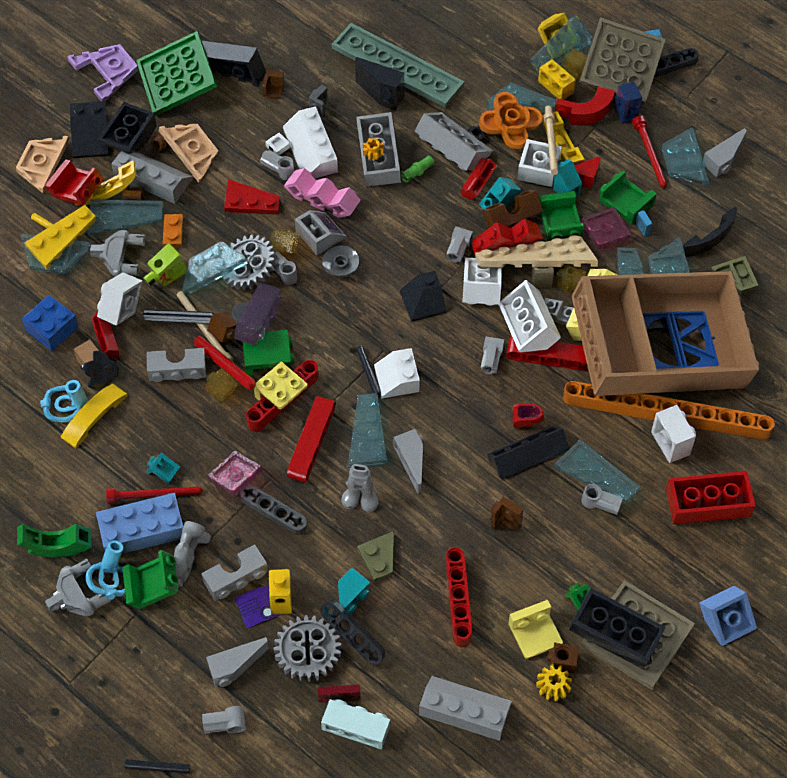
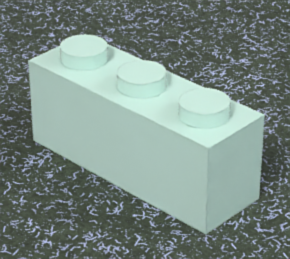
M330 699L321 721V728L324 731L382 750L390 728V719L382 713L373 714L367 712L363 707H352L342 700L334 701Z

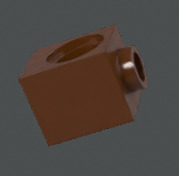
M554 642L553 650L549 649L547 662H551L550 666L553 664L557 670L561 666L562 672L568 671L575 674L579 647ZM563 655L567 660H560L557 656Z

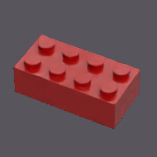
M747 471L668 479L666 494L673 524L751 517L755 509Z

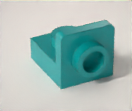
M160 453L157 457L153 456L147 463L149 468L146 473L150 474L152 472L168 484L180 466L163 453Z

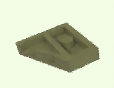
M745 256L712 266V272L731 271L733 279L736 280V290L741 295L759 288Z
M393 531L357 546V550L374 583L393 575Z

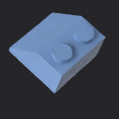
M732 586L699 603L705 622L722 646L757 629L747 593L736 586Z

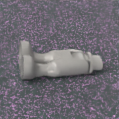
M354 464L350 468L348 481L346 482L348 489L343 493L341 499L342 505L346 509H354L358 505L360 491L362 492L361 507L364 511L373 512L378 507V497L373 491L375 486L372 482L371 472L365 465Z
M185 522L180 543L175 548L174 558L176 560L175 568L178 588L183 586V583L190 574L195 558L194 550L199 543L207 544L211 539V535L204 532L205 528L195 522Z

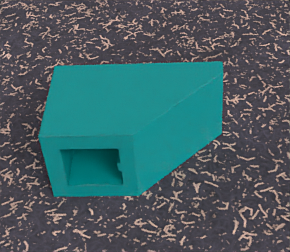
M569 158L558 164V173L554 177L553 190L556 193L575 191L576 196L581 193L582 181L572 160Z
M499 177L479 205L482 209L497 203L505 204V207H507L515 200L514 196L518 195L522 190L511 179Z
M353 568L338 581L339 603L350 614L355 611L357 604L361 600L364 601L370 594V582Z

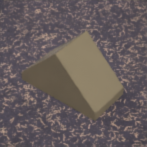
M531 264L533 286L535 288L552 287L553 267H532Z

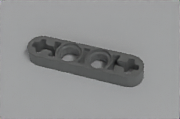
M246 485L241 488L240 498L245 505L294 534H302L306 531L307 520L302 514L253 485ZM252 492L253 497H252V496L246 497V493H247V494H250V493ZM262 501H269L271 505L268 508H261L260 503ZM283 510L287 512V516L278 518L276 513ZM300 521L302 526L298 525L295 527L294 522L299 523Z

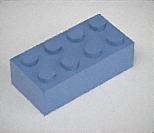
M175 493L96 512L104 550H106L107 544L112 540L119 541L123 545L122 554L181 539L183 524Z

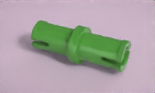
M427 156L423 160L413 163L412 167L404 172H401L403 181L407 183L414 177L421 176L425 170L435 165L433 158Z

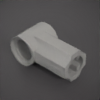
M266 150L262 154L260 163L279 173L281 179L288 180L293 174L294 164L292 158L288 156L281 157L270 150Z
M456 226L446 258L454 263L461 262L466 248L471 244L474 232Z
M276 251L277 258L275 260L277 264L272 265L275 272L281 277L283 284H295L297 282L296 265Z
M485 337L484 355L481 363V371L485 372V374L492 375L497 373L499 359L503 352L504 339Z
M589 484L584 489L581 502L586 508L593 509L596 507L617 515L623 498L602 491L596 484Z
M232 706L222 712L202 714L204 734L221 731L240 733L246 729L244 708L241 706Z

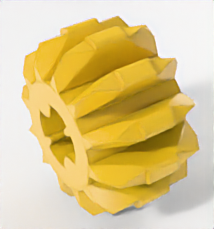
M553 664L550 666V670L544 667L542 674L539 673L537 675L539 681L536 682V687L540 688L539 694H547L546 699L549 700L550 697H553L555 702L558 701L559 696L563 699L566 698V693L571 691L569 685L572 684V679L567 678L569 672H562L561 666L557 670Z

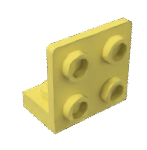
M280 362L255 383L254 393L258 400L265 396L276 407L282 409L308 386L303 379L283 362Z
M548 600L510 614L509 626L525 659L553 649L554 642L563 644L550 617L551 605Z

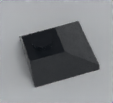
M436 271L417 275L400 289V295L411 322L446 313L443 292Z

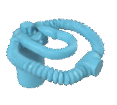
M70 380L65 386L50 388L40 404L44 410V415L54 422L65 423L73 419L78 411L88 402V398L77 380ZM66 390L68 395L58 397L54 404L55 408L63 413L75 412L68 417L53 416L49 410L51 404L50 396L57 391ZM68 399L72 401V407L61 408L59 403L62 400Z
M112 540L107 544L102 562L92 565L86 572V582L90 590L106 596L109 600L114 599L116 596H125V589L116 590L119 585L118 572L123 574L122 566L119 567L118 564L123 551V545L116 540ZM95 570H99V584L102 589L95 586L92 581V574ZM104 572L113 573L112 580L115 582L113 585L104 583Z

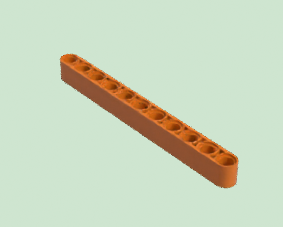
M576 381L568 382L565 385L563 394L564 402L570 406L653 421L657 412L677 405L680 411L690 414L686 415L689 426L693 428L758 440H767L771 436L775 425L774 420L766 415L649 394L594 396L592 384Z

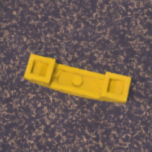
M557 111L552 112L555 116V122L553 123L556 146H561L560 160L564 162L570 158L573 164L584 162V157L578 147H574L564 129V122ZM542 115V123L547 134V125L544 122V115Z
M133 160L119 167V174L101 183L84 205L101 202L124 190L136 176L135 161Z
M114 384L102 389L78 411L65 428L61 438L76 449L89 436L88 431L111 407L116 408L128 396L127 393Z

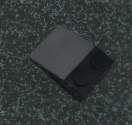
M359 57L355 58L356 83L380 105L396 110L404 97V72Z
M105 101L71 103L70 124L73 158L109 156V146L97 140L108 125V112Z
M123 102L97 140L102 144L129 154L147 141L156 129L155 113Z

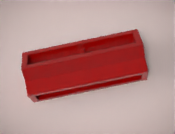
M490 158L487 160L480 159L462 187L461 196L470 200L478 197L497 167Z
M96 312L91 320L101 351L108 355L109 360L120 357L110 322L97 317L98 312Z

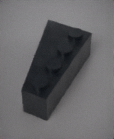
M202 41L213 73L218 71L224 77L229 78L231 75L237 77L238 81L245 83L247 80L253 82V86L259 87L266 74V70L256 47Z

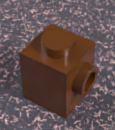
M221 312L211 316L207 331L223 343L236 338L240 323L227 312Z

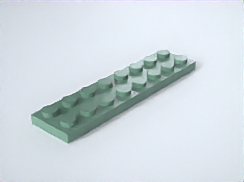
M352 23L332 43L333 50L353 60L359 57L404 72V87L444 108L464 87L463 80Z

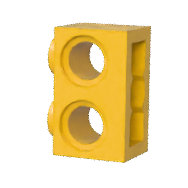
M553 59L539 68L538 82L555 97L564 100L574 93L576 79Z

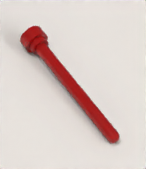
M637 116L632 120L633 127L641 135L660 187L665 188L667 183L646 131L647 121L644 116Z
M198 486L122 492L115 490V488H107L106 500L107 504H115V502H119L121 499L151 498L175 493V496L197 495L202 493V488Z

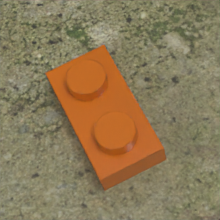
M164 214L163 248L168 243L173 248H182L183 214Z

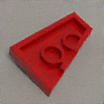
M228 179L224 205L225 212L279 214L280 196Z

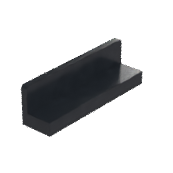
M553 425L487 454L489 462L495 465L499 478L504 479L568 451L569 446L563 428Z

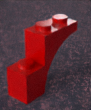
M524 218L512 228L496 222L473 239L471 244L475 254L482 250H496L501 247H514L519 244H534L537 241L543 240L538 224Z

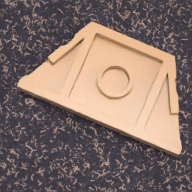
M189 124L187 126L175 125L172 128L159 127L161 135L199 183L218 153L217 148L198 124Z
M63 136V139L60 140L46 138L44 140L29 141L16 166L17 173L40 192L44 193L46 190L45 185L52 177L69 143V137Z

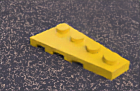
M84 205L26 241L25 246L47 270L51 263L58 259L67 247H70L79 235L81 236L96 221V216Z

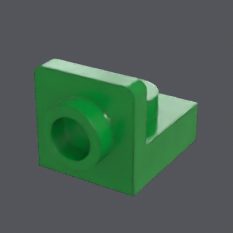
M576 583L568 588L569 592L564 594L566 598L571 599L577 612L590 590L588 584L580 585V583Z

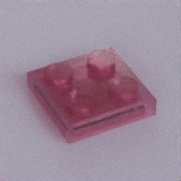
M615 207L584 217L581 220L597 250L630 238L631 233Z
M234 450L207 477L210 482L236 496L263 470L259 464Z

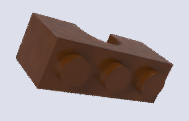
M527 190L515 195L516 206L511 213H508L505 204L501 203L482 209L488 228L496 222L505 226L511 224L515 226L524 218L532 219L537 217V213L543 211L537 191Z

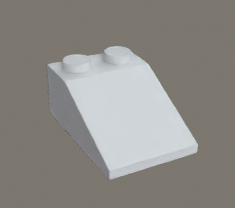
M465 257L462 302L468 304L482 303L489 306L500 305L501 267H480L476 258Z

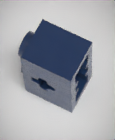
M635 82L619 85L617 89L614 109L622 124L631 122L635 117L639 116L642 95Z

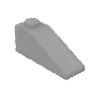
M745 128L705 153L702 164L715 177L726 174L730 170L744 142L747 132Z
M413 429L393 437V447L418 494L421 493L422 458L425 443L422 435H418L416 430Z
M265 637L206 657L215 687L227 686L242 675L269 649L267 638Z

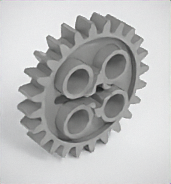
M250 235L249 239L244 236L243 241L237 239V244L231 242L232 248H225L227 254L221 255L224 259L219 261L222 265L219 267L220 275L231 287L235 286L237 290L240 287L246 290L247 286L253 289V284L259 287V281L266 282L265 277H271L269 271H275L272 265L277 264L275 248L270 241H267L265 237L261 239L259 235L256 238ZM243 251L245 252V255L248 257V258H247V259H248V262H249V264L251 265V267H252V269H253V271H254L253 274H252L250 268L248 267L249 265H248L246 259H245L244 256H243Z
M305 615L303 621L299 617H297L296 623L289 620L290 627L283 625V632L277 633L279 639L274 640L276 645L274 647V653H276L275 660L280 661L278 663L279 668L285 667V674L291 671L292 679L299 675L300 681L303 680L304 676H307L308 682L311 681V676H315L319 680L320 673L326 677V669L333 671L332 664L338 665L336 657H341V651H339L341 643H338L340 636L336 635L335 629L330 630L331 625L329 623L324 625V618L317 622L316 616H313L312 620H308V616ZM305 632H309L310 665L306 664ZM316 635H320L323 637L321 640L313 639V637ZM294 637L302 638L298 642L292 640ZM318 654L324 656L320 660L314 659V656ZM295 656L303 657L300 661L293 660Z

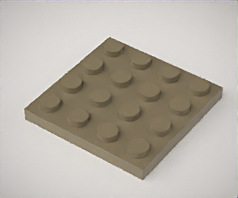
M600 17L579 83L597 89L599 86L614 90L615 95H617L619 85L635 82L642 95L641 103L645 104L666 39Z
M624 580L611 599L666 627L645 669L643 670L585 638L582 640L581 646L652 690L693 629L695 623Z

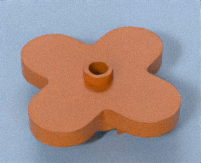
M500 92L494 99V110L482 113L479 127L487 134H502L504 142L508 147L521 149L525 146L528 139L527 131L535 130L540 126L542 114L534 107H523L518 104L517 98L513 94Z

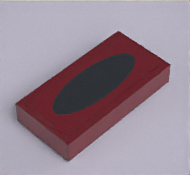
M360 685L319 687L318 701L329 702L330 699L334 701L361 700Z

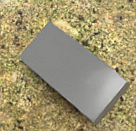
M545 298L544 302L553 321L567 325L574 308L564 306L563 301Z

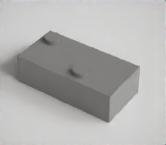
M391 112L356 117L365 186L401 183ZM368 138H378L379 143H384V155H380L378 160H369L367 155L363 156V143H366Z

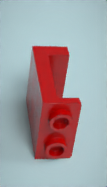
M65 160L45 186L54 198L84 206L104 179L97 168H92L89 172L75 168L70 160Z

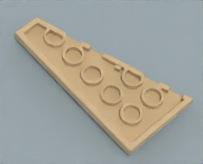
M570 236L565 239L555 238L552 241H537L534 244H519L515 247H501L496 250H482L475 253L476 261L480 267H504L505 264L515 265V267H522V264H532V267H562L564 264L581 267V263H591V267H598L597 258L581 236Z

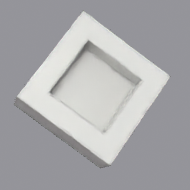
M280 133L266 141V147L278 155L291 147L290 142Z

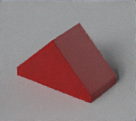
M600 157L575 165L582 181V186L592 189L599 171Z

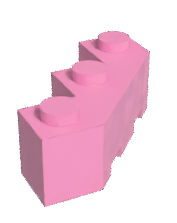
M305 168L294 171L284 185L295 199L310 201L311 206L323 211L325 209L333 211V215L339 218L351 215L361 200L350 187L338 190L328 178L315 180L312 174Z

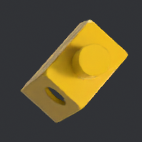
M289 569L269 571L271 614H292L291 576ZM279 598H282V599L285 600L284 602H281V603H280V602H276V601H278Z

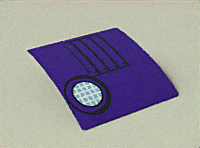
M268 586L251 590L234 598L247 628L280 616V614H271Z

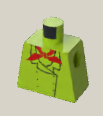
M168 243L147 263L151 272L143 277V279L149 286L157 281L162 286H167L187 273L188 270L180 254Z

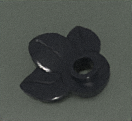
M93 351V360L84 363L80 367L84 374L91 377L88 387L92 389L103 387L108 380L114 379L118 374L117 364L110 361L108 355L102 351ZM108 367L112 368V372L110 374L106 373V369Z

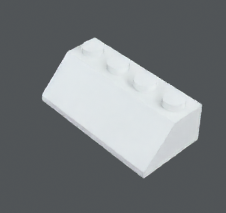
M316 106L298 111L283 126L298 168H305L314 178L337 173V157Z
M527 280L500 301V309L520 352L547 350L561 338L540 291Z

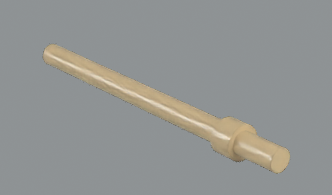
M546 106L544 122L547 125L551 173L556 175L558 173L553 124L555 116L552 113V107Z
M183 291L178 292L177 297L186 310L196 311ZM196 323L211 345L233 362L230 353L226 352L219 341L207 331L208 326L206 323Z

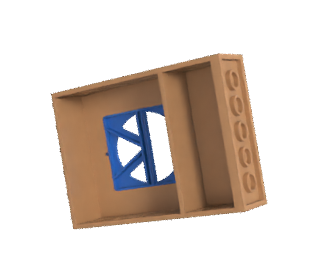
M731 271L582 276L572 294L594 396L745 389L759 371V362L754 354L755 348L751 343L750 330L745 322V312L742 311L741 298L737 293L736 280L733 279ZM666 318L678 366L667 365L656 359L652 354L647 328L658 319ZM675 318L688 321L691 325L678 332ZM698 329L704 337L706 349L704 351L681 340ZM684 351L700 357L701 360L691 366H687Z

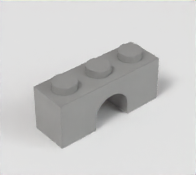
M204 348L185 349V357L178 363L168 361L166 351L147 352V374L149 381H178L181 379H200L206 377Z
M256 545L237 554L238 562L241 566L238 571L228 573L218 564L201 573L203 583L215 601L219 598H226L230 592L244 588L250 581L260 579L268 572L267 562Z

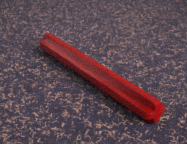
M198 336L194 339V345L197 348H204L205 354L244 387L248 390L256 387L255 380L203 337Z

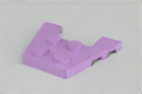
M120 44L100 48L99 51L93 53L87 51L82 52V55L74 57V54L67 56L68 61L75 70L92 63L107 81L94 88V94L100 101H106L138 71V65Z

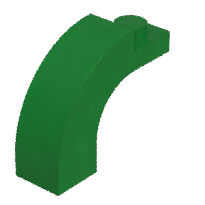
M22 524L17 527V545L27 548L28 554L42 557L71 556L92 547L91 529L74 524L67 529L50 532Z

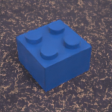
M50 295L45 297L22 318L25 331L51 351L78 328L76 315Z

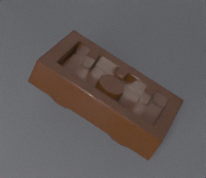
M503 496L491 508V527L495 529L502 521L507 528H513L518 531L522 526L524 509Z

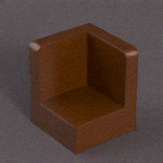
M266 71L262 84L263 97L280 99L285 84L284 72Z
M129 184L123 190L124 206L143 207L144 188H130Z

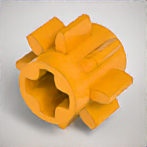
M368 138V141L363 143V156L367 155L369 160H378L380 155H384V143H379L378 138Z

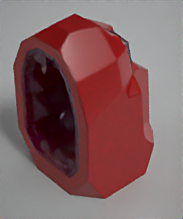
M535 404L513 405V427H529L544 420V411Z

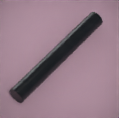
M358 346L356 350L373 395L379 396L381 392L363 346Z
M125 760V768L190 772V764Z

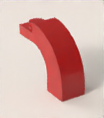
M598 86L594 98L586 103H574L557 98L555 112L557 111L560 117L569 118V124L571 125L596 123L609 113L614 101L615 91Z

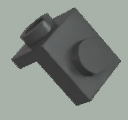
M321 84L309 96V108L316 106L318 114L321 116L325 114L324 102L328 99L327 87Z

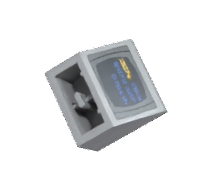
M309 210L295 218L296 233L316 255L346 238L342 230L325 212Z

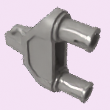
M125 230L117 231L105 240V244L91 245V257L103 260L113 276H118L121 273L138 276L139 264H123L126 246L129 244L145 245V234H129Z
M87 558L72 567L65 566L61 569L56 585L57 591L53 593L54 596L45 601L50 612L59 608H66L69 612L88 617L94 614L95 609L111 602L106 596L100 594L90 599L86 598L76 582L77 577L85 574L89 567H91Z

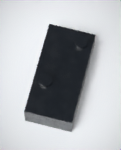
M590 588L569 630L644 670L666 627Z

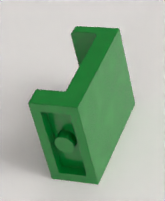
M623 170L619 174H615L608 184H604L600 188L599 201L632 225L637 219L638 212L643 210L647 212L655 204L657 193L653 190L645 193L626 179L627 172Z
M575 191L539 196L543 210L540 212L547 241H552L555 238L565 239L570 236L583 235L584 225L580 223L575 205Z
M288 330L242 334L245 370L249 376L254 375L253 369L272 368L280 362H283L291 369V364H295L294 353H290L289 349L293 348L292 337H288Z
M161 550L158 552L159 558L136 568L128 564L122 567L127 605L140 610L178 593V578L176 576V560L174 555Z

